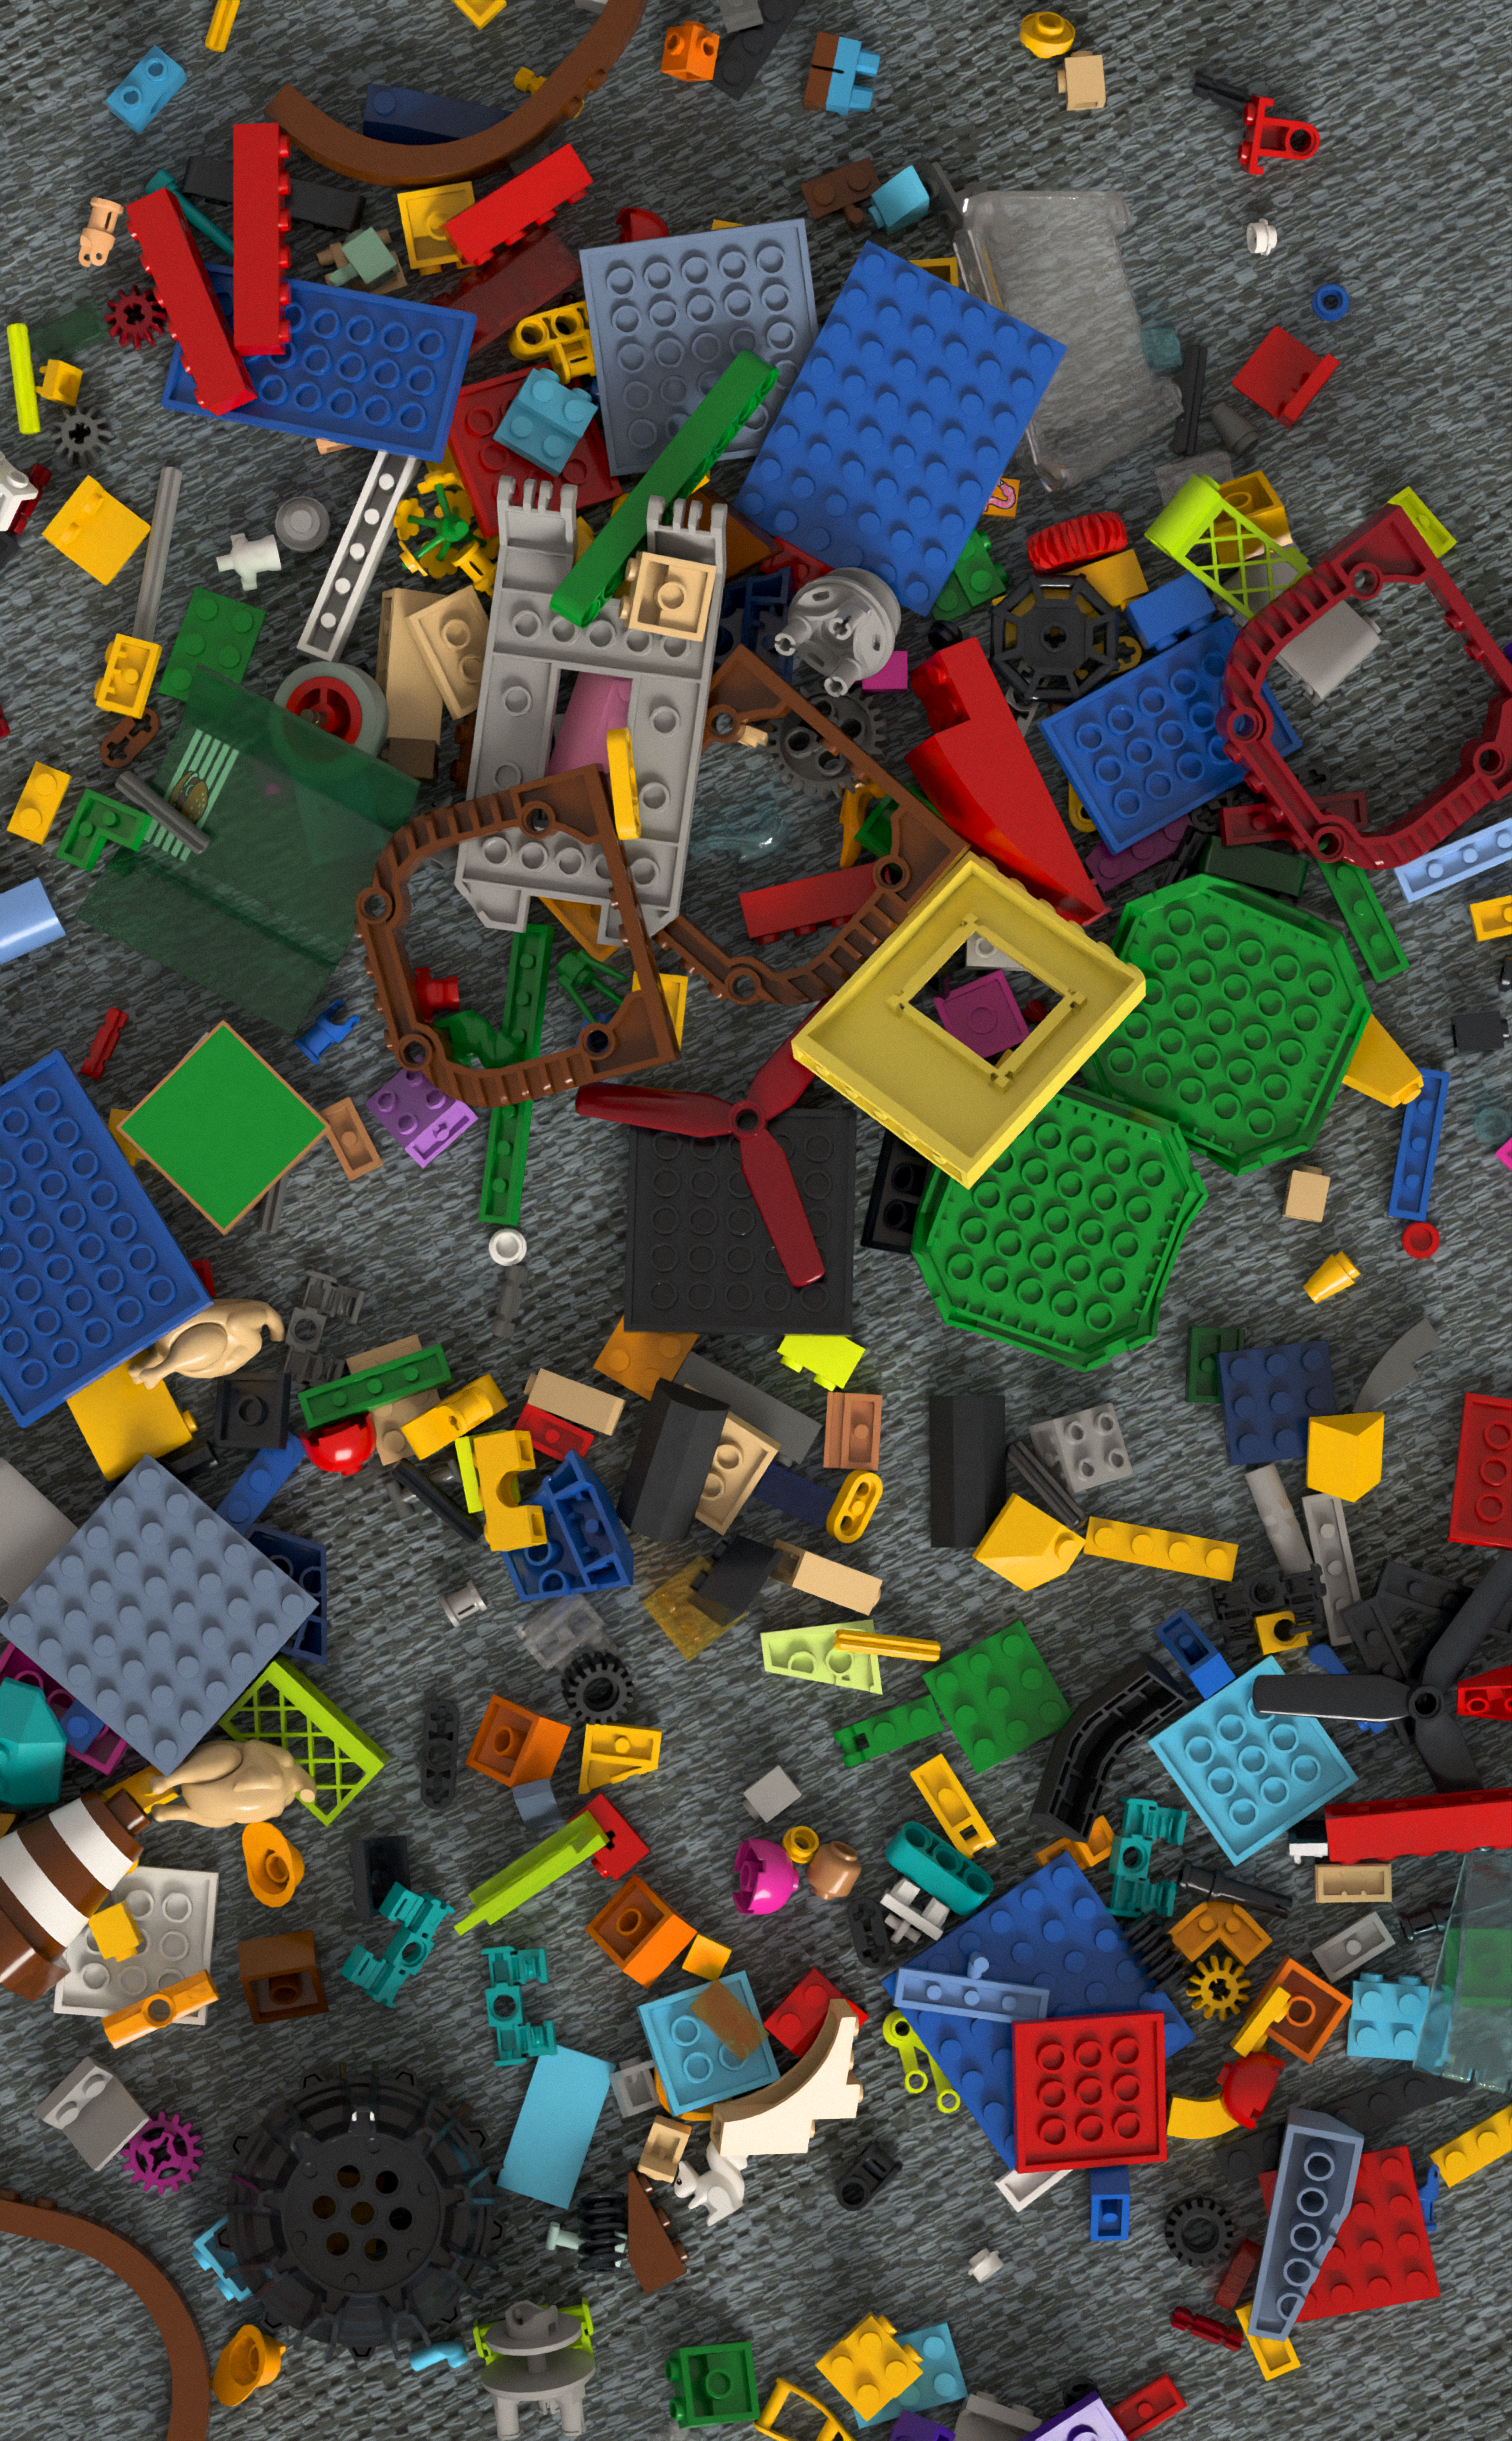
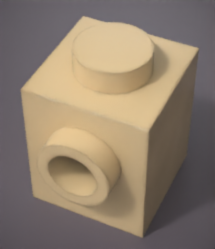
M1092 51L1071 53V57L1064 58L1063 70H1057L1058 93H1065L1066 110L1104 108L1106 95L1102 55H1093Z

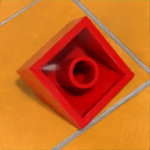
M813 1965L762 2022L763 2026L782 2044L802 2059L816 2040L824 2024L830 1999H846L853 2013H856L858 2016L859 2028L870 2016Z

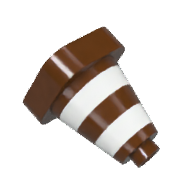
M125 1788L120 1789L109 1799L100 1790L96 1789L0 1838V1983L8 1990L35 2002L71 1972L70 1966L62 1954L144 1851L145 1845L138 1834L147 1828L152 1821L141 1805Z

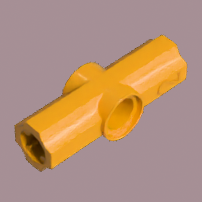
M204 1969L169 1987L155 1991L150 1996L102 2018L101 2021L109 2041L117 2049L154 2030L166 2027L171 2022L219 2000L220 1997L212 1977L207 1969ZM161 1999L168 2003L170 2015L167 2018H158L152 2013L151 2005L154 2000Z

